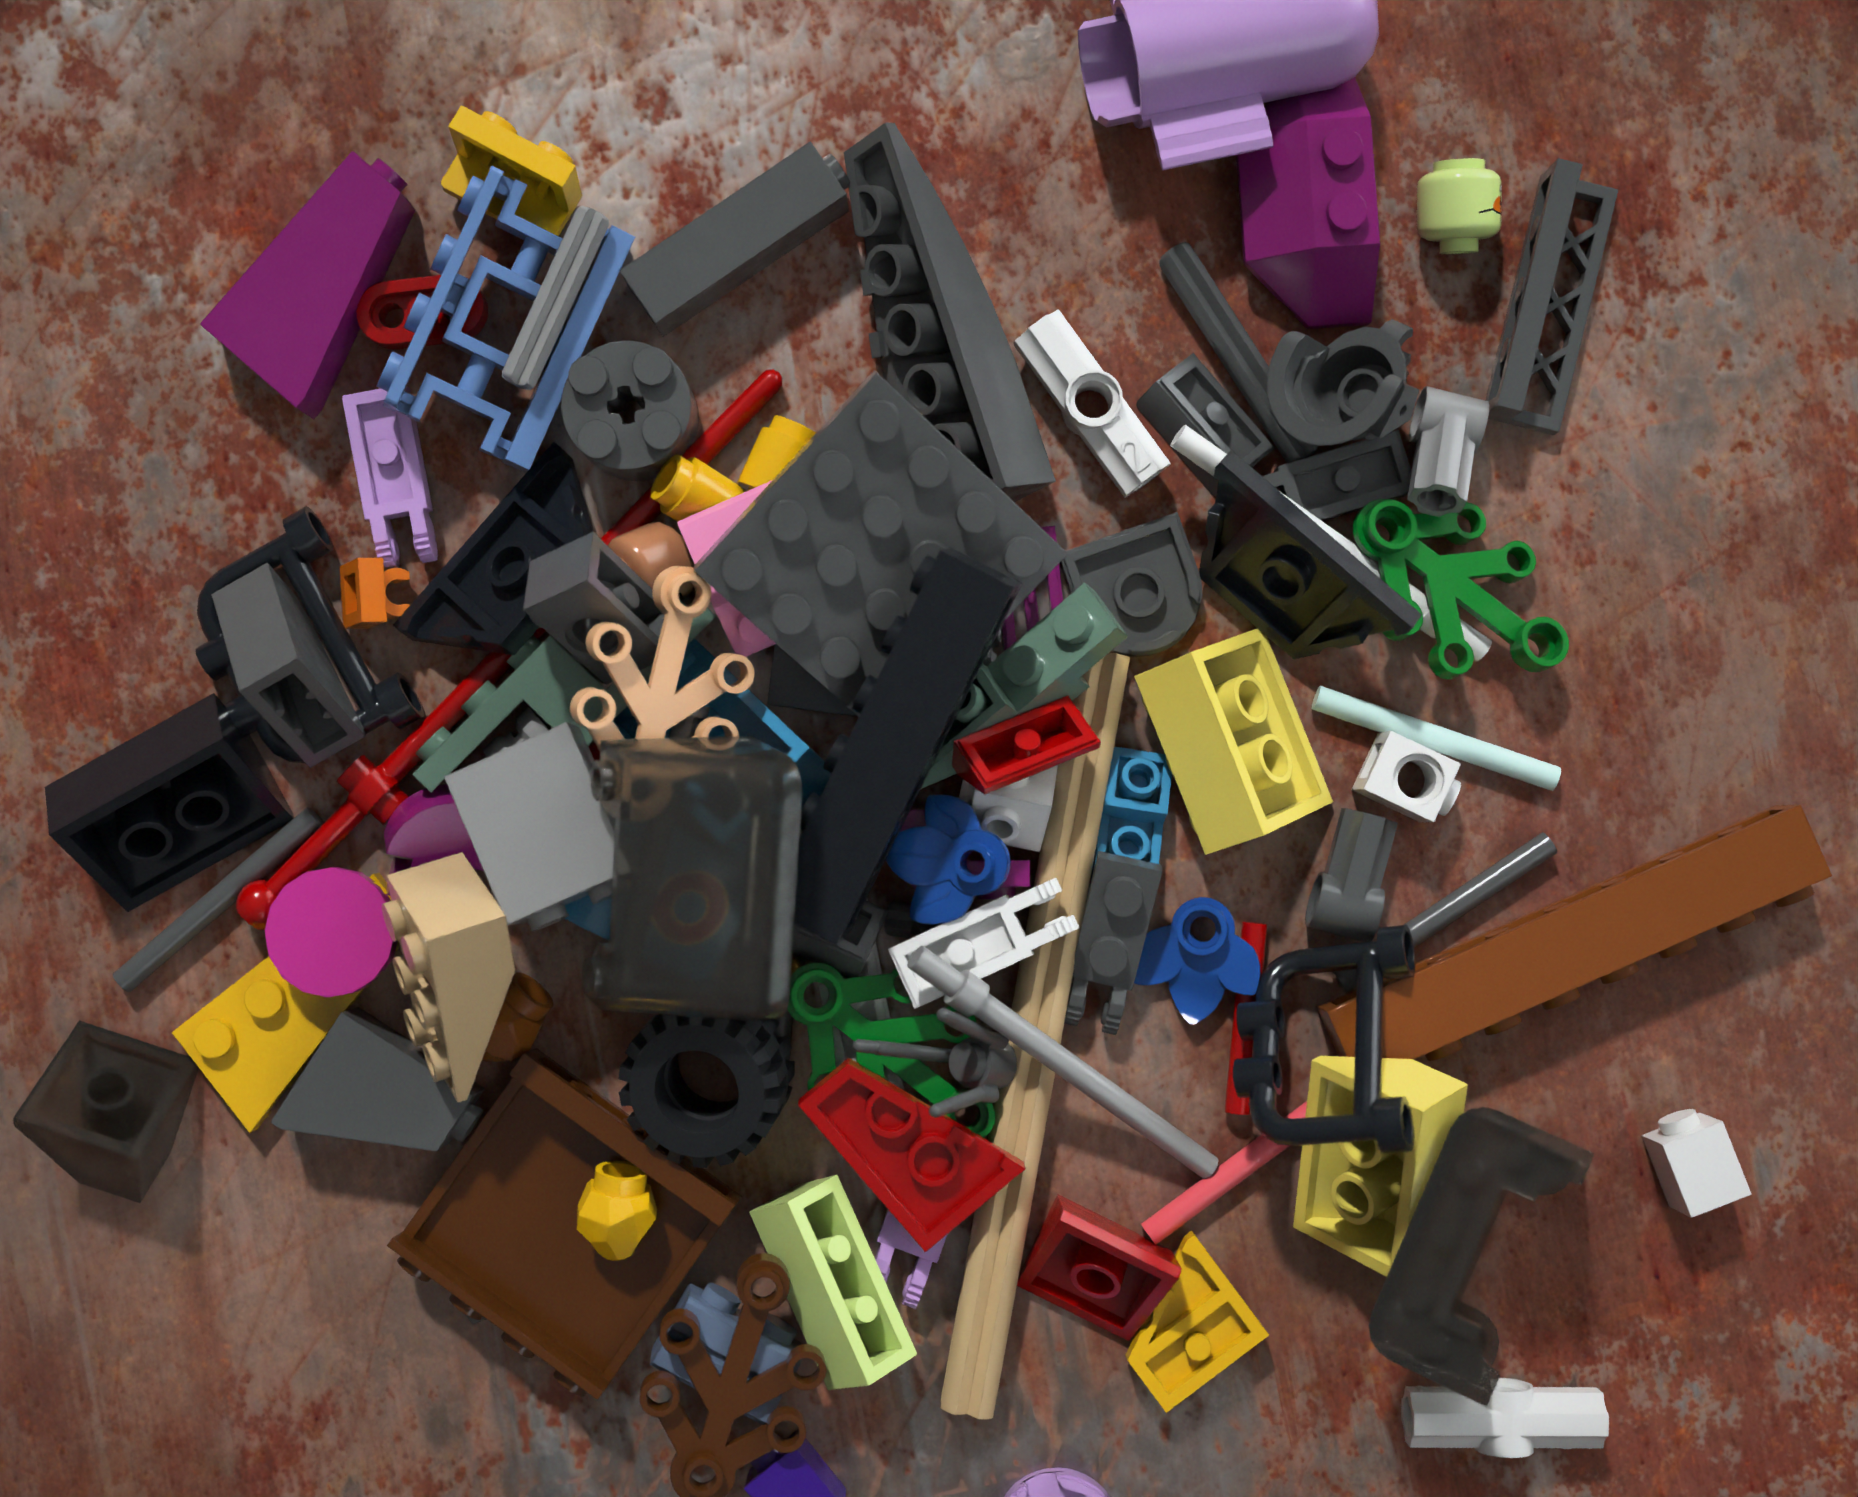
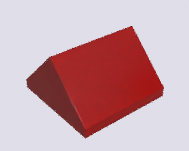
M1057 1194L1019 1272L1017 1286L1130 1341L1178 1281L1182 1268L1172 1250L1160 1244L1155 1245L1152 1240Z

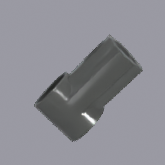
M1341 808L1325 871H1321L1316 877L1309 896L1305 915L1306 927L1359 942H1371L1373 940L1383 913L1385 891L1381 888L1398 822L1366 812Z

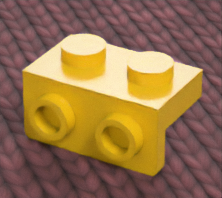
M461 105L448 126L458 154L441 180L444 192L462 200L472 176L485 181L491 166H494L504 171V176L527 184L515 215L559 236L582 198L577 170L572 158L562 149L549 142L541 141L536 145L517 135L516 129L508 121L495 113L484 111L481 116ZM494 196L486 214L497 219L505 201Z

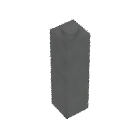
M810 141L619 271L634 296L664 337L849 212L845 190L849 188L848 184L850 181L836 158L831 153L822 158Z

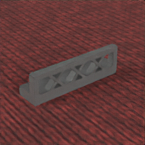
M1557 158L1539 179L1485 401H1489L1488 419L1555 435L1560 431L1618 194V189L1579 180L1583 164ZM1574 199L1596 203L1597 208L1592 228L1574 238L1568 228ZM1589 239L1586 253L1584 254L1579 244ZM1567 252L1579 271L1580 278L1576 289L1559 298L1553 288L1560 256ZM1574 299L1571 315H1569L1564 304ZM1552 312L1566 335L1563 348L1544 359L1538 346L1545 317ZM1560 359L1555 376L1549 365ZM1538 372L1551 394L1546 416L1523 410L1531 375Z

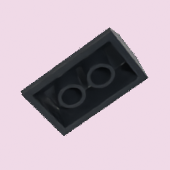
M214 693L45 787L49 835L127 912L294 819L290 806L250 735L244 736L237 730L227 713L226 706Z

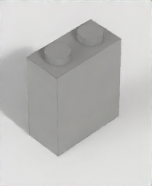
M565 722L444 777L497 903L506 915L507 925H522L528 922L532 932L542 929L568 917L569 914L565 905L589 895L592 904H597L627 891L630 887L626 878L642 871L618 814L607 802L604 789L605 784L581 728Z

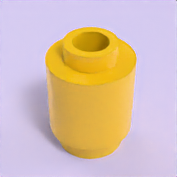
M774 415L769 428H761L737 483L749 491L773 480L816 432L793 420Z
M674 455L663 465L652 485L651 498L660 503L662 513L678 522L746 492V489L696 457L685 459L680 455Z

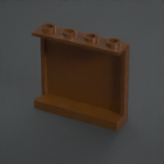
M536 1048L521 1056L509 1073L512 1077L510 1082L404 1231L393 1237L387 1247L400 1255L397 1259L398 1264L411 1276L424 1282H429L433 1279L452 1293L449 1297L450 1302L463 1314L476 1320H481L482 1317H485L504 1331L501 1337L512 1350L527 1358H533L534 1355H537L556 1369L554 1377L564 1388L578 1396H585L589 1393L598 1400L742 1196L704 1168L693 1167L692 1160L687 1156L682 1159L680 1164L666 1159L669 1150L659 1144L655 1151L651 1150L643 1143L648 1133L643 1127L633 1131L627 1121V1118L630 1116ZM606 1161H628L646 1173V1183L651 1187L657 1207L656 1220L638 1243L634 1254L619 1261L607 1260L602 1257L591 1243L577 1231V1208L587 1182L594 1179L596 1166Z

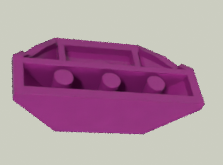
M1354 77L1332 89L1268 102L1264 108L1268 116L1274 146L1236 155L1244 266L1280 302L1295 314L1294 317L1306 329L1370 325L1372 322L1380 250L1371 115Z

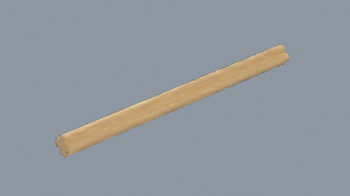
M1108 653L1082 675L1090 687L1072 701L1099 738L1101 744L1100 748L1058 765L1052 809L1040 849L1034 887L1057 878L1062 891L1057 893L1055 898L1043 904L1030 906L1025 934L1028 936L1041 930L1046 923L1061 916L1069 917L1074 915L1079 928L1033 949L1034 955L1020 961L1011 1008L1059 1044H1061L1074 972L1075 952L1088 895L1130 657L1117 653ZM1010 1040L1008 1043L1014 1049L1017 1059L1016 1072L1010 1084L999 1090V1099L994 1103L995 1122L988 1135V1141L1024 1161L1026 1169L974 1212L940 1400V1408L954 1415L967 1414L976 1419H991L994 1416L1055 1072Z

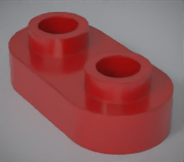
M441 275L384 281L369 287L363 293L356 312L357 321L363 333L383 348L392 350L408 348L415 333L403 328L419 292L430 298L432 297ZM479 290L461 332L471 337H475L480 333L488 318V304L481 290ZM394 309L403 310L404 319L402 323L395 328L386 327V315ZM440 312L425 346L446 344L442 342V339L451 321L446 314Z

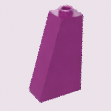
M354 151L345 158L200 323L204 329L294 407L312 419H315L323 410L360 330L356 313L357 305L363 293L369 287L383 281L415 212L414 207L401 193L408 184L381 159L377 158L370 166Z

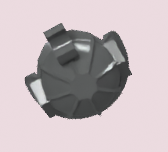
M1392 319L1385 322L1380 329L1362 327L1346 332L1328 346L1298 331L1286 333L1281 338L1272 356L1267 375L1268 401L1275 419L1294 438L1308 444L1321 446L1340 444L1350 440H1374L1376 436L1383 438L1411 420L1419 389L1407 384L1409 372L1406 367L1411 362V354L1401 349L1402 344L1413 336V328Z

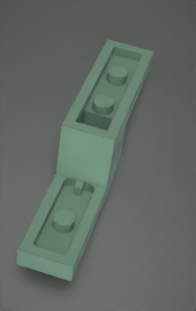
M679 598L680 602H681L684 606H687V605ZM708 607L703 614L693 618L687 645L716 617ZM532 635L521 649L506 661L515 671L498 688L487 680L460 707L470 717L453 734L443 726L440 727L419 748L415 754L424 763L412 775L432 792L445 779L444 777L449 775L523 700L552 728L565 722L580 727L587 745L593 741L592 736L586 727L577 724L571 716L570 704L574 695L581 689L589 687L606 691L612 696L616 704L614 719L627 707V704L614 682L607 686L585 665L578 663L571 653L553 636L550 635L542 643L536 636ZM653 665L640 670L647 684ZM597 696L589 698L584 705L583 711L588 721L597 719L602 713V702Z

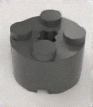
M615 341L601 345L585 356L578 358L572 363L568 371V378L563 388L561 401L562 417L566 431L576 447L591 463L602 471L626 481L651 480L656 478L663 465L674 455L682 456L692 445L697 435L699 424L697 402L682 371L663 350L637 341ZM636 400L640 407L645 409L636 411L634 415L635 422L626 424L618 413L626 410V403Z

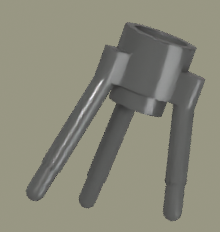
M946 1008L938 1010L937 1018L950 1027L971 1036L962 1040L953 1049L857 1039L853 1043V1049L856 1052L948 1063L952 1076L964 1087L972 1089L933 1104L929 1108V1114L932 1117L950 1114L979 1102H997L999 1090L1010 1084L1017 1067L1014 1049L1008 1043L1009 1040L996 1030H990Z

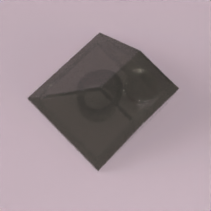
M79 1020L13 1117V1123L21 1133L78 1183L141 1203L172 1151L199 1067L189 1056Z

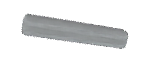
M581 205L575 211L502 370V377L519 388L531 390L536 386L609 226V219L590 207Z

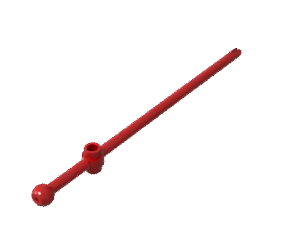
M776 370L764 371L684 452L682 457L685 459L696 457L708 465L780 390L782 386L781 374ZM652 486L600 538L606 545L619 535L652 523L661 513L660 503L651 498ZM539 627L533 635L539 639L546 630ZM490 652L383 763L376 766L364 754L356 759L336 781L349 793L346 801L268 881H253L242 888L236 901L238 914L252 927L258 930H265L270 906L286 884L305 872L313 871L370 813L383 826L386 825L395 809L409 797L398 785L421 760L415 753L440 727L443 726L449 731L466 714L460 707L487 680L494 685L511 668L506 661L512 655Z

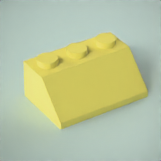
M1258 628L1195 650L1134 676L1142 695L1144 708L1152 720L1166 755L1167 766L1174 775L1188 810L1191 826L1199 838L1205 855L1264 836L1333 802L1269 640Z
M1318 1056L1311 1061L1305 1118L1353 1114L1355 1057ZM1382 1058L1381 1098L1405 1096L1408 1099L1414 1126V1145L1412 1151L1382 1154L1376 1140L1302 1145L1293 1228L1399 1284L1444 1254L1468 1084L1413 1059Z

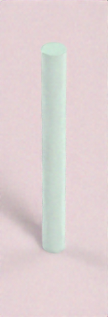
M1323 686L1318 687L1313 699L1312 710L1380 733L1393 731L1438 753L1550 791L1555 789L1560 779L1561 767Z

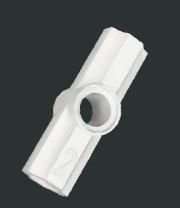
M1059 309L1049 315H1045L1014 341V347L1062 411V417L1066 426L1074 434L1082 438L1125 498L1139 490L1169 467L1170 461L1124 400L1118 381L1111 374L1102 370ZM1086 390L1099 392L1108 403V412L1099 418L1084 416L1075 405V397Z
M1483 1378L1476 1380L1474 1387L1405 1386L1404 1396L1401 1398V1421L1404 1428L1405 1442L1410 1448H1475L1476 1451L1489 1456L1522 1458L1532 1455L1534 1448H1604L1605 1439L1609 1437V1414L1605 1406L1603 1392L1597 1387H1533L1532 1384L1517 1379Z

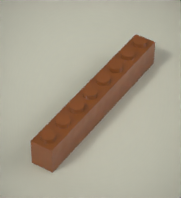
M1772 806L1415 963L1413 977L1385 979L1383 977L1382 1058L1414 1060L1425 1055L1428 1061H1434L1447 1057L1464 1047L1461 1039L1482 1029H1484L1486 1035H1494L1511 1029L1522 1022L1519 1013L1541 1003L1545 1010L1563 1006L1579 998L1581 994L1578 987L1600 978L1603 984H1609L1625 979L1639 971L1636 962L1656 953H1659L1660 958H1669L1682 954L1698 945L1695 936L1715 927H1717L1719 933L1729 932L1755 921L1756 917L1753 911L1767 904L1775 902L1777 907H1785L1811 897L1815 893L1811 885L1831 877L1832 873L1802 806ZM1356 989L1316 1006L1336 1054L1340 1057H1355Z

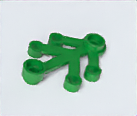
M1377 499L1371 501L1360 509L1354 519L1353 535L1356 544L1367 557L1377 561L1381 579L1422 614L1415 626L1407 634L1396 636L1394 630L1382 632L1387 638L1394 641L1404 640L1415 634L1423 624L1422 610L1411 599L1407 565L1423 577L1437 642L1429 652L1428 662L1431 670L1438 677L1447 680L1454 679L1467 672L1473 665L1474 653L1468 642L1464 640L1457 604L1510 644L1511 657L1521 668L1529 672H1542L1564 660L1569 649V639L1560 623L1552 618L1543 616L1525 622L1471 580L1496 576L1502 582L1516 583L1527 577L1534 571L1536 566V557L1529 545L1521 541H1512L1500 549L1438 555L1420 540L1445 536L1447 540L1455 545L1469 544L1481 536L1486 528V517L1477 505L1467 502L1460 513L1452 512L1437 517L1424 513L1414 514L1408 506L1396 500ZM1458 515L1468 520L1471 528L1470 533L1463 531L1457 523ZM1375 524H1380L1387 529L1389 542L1379 535ZM1508 553L1518 559L1520 564L1519 571L1512 569L1508 564ZM1528 639L1536 643L1539 649L1538 657L1530 650ZM1445 649H1449L1456 654L1458 659L1457 668L1450 666L1446 662L1444 657Z
M808 963L796 969L785 985L784 1000L790 1015L796 1021L807 1026L812 1072L807 1079L808 1091L814 1087V1083L820 1075L831 1073L836 1068L833 1025L853 1041L864 1039L912 1043L946 1039L951 1043H960L971 1036L964 1033L960 1035L948 1034L944 1022L937 1018V1013L870 1021L849 1005L892 997L901 1003H912L909 996L899 995L895 990L894 981L899 975L896 967L885 974L843 978L834 967L828 964ZM814 982L822 983L828 989V999L819 1007H812L804 1000L806 987ZM949 1005L943 1007V1008H946V1009H948V1010H950V1011H952V1012H955V1011H956L954 1008H952V1007L949 1006ZM972 1015V1016H970V1017H966V1018H968V1019H970V1020L976 1022V1019H975V1016H974V1015ZM856 1052L857 1063L884 1079L883 1065L886 1066L932 1104L971 1090V1088L955 1089L920 1060ZM979 1102L975 1104L978 1109L977 1119L972 1124L963 1126L985 1138L994 1126L995 1110L992 1103ZM955 1112L945 1114L946 1116L956 1121Z

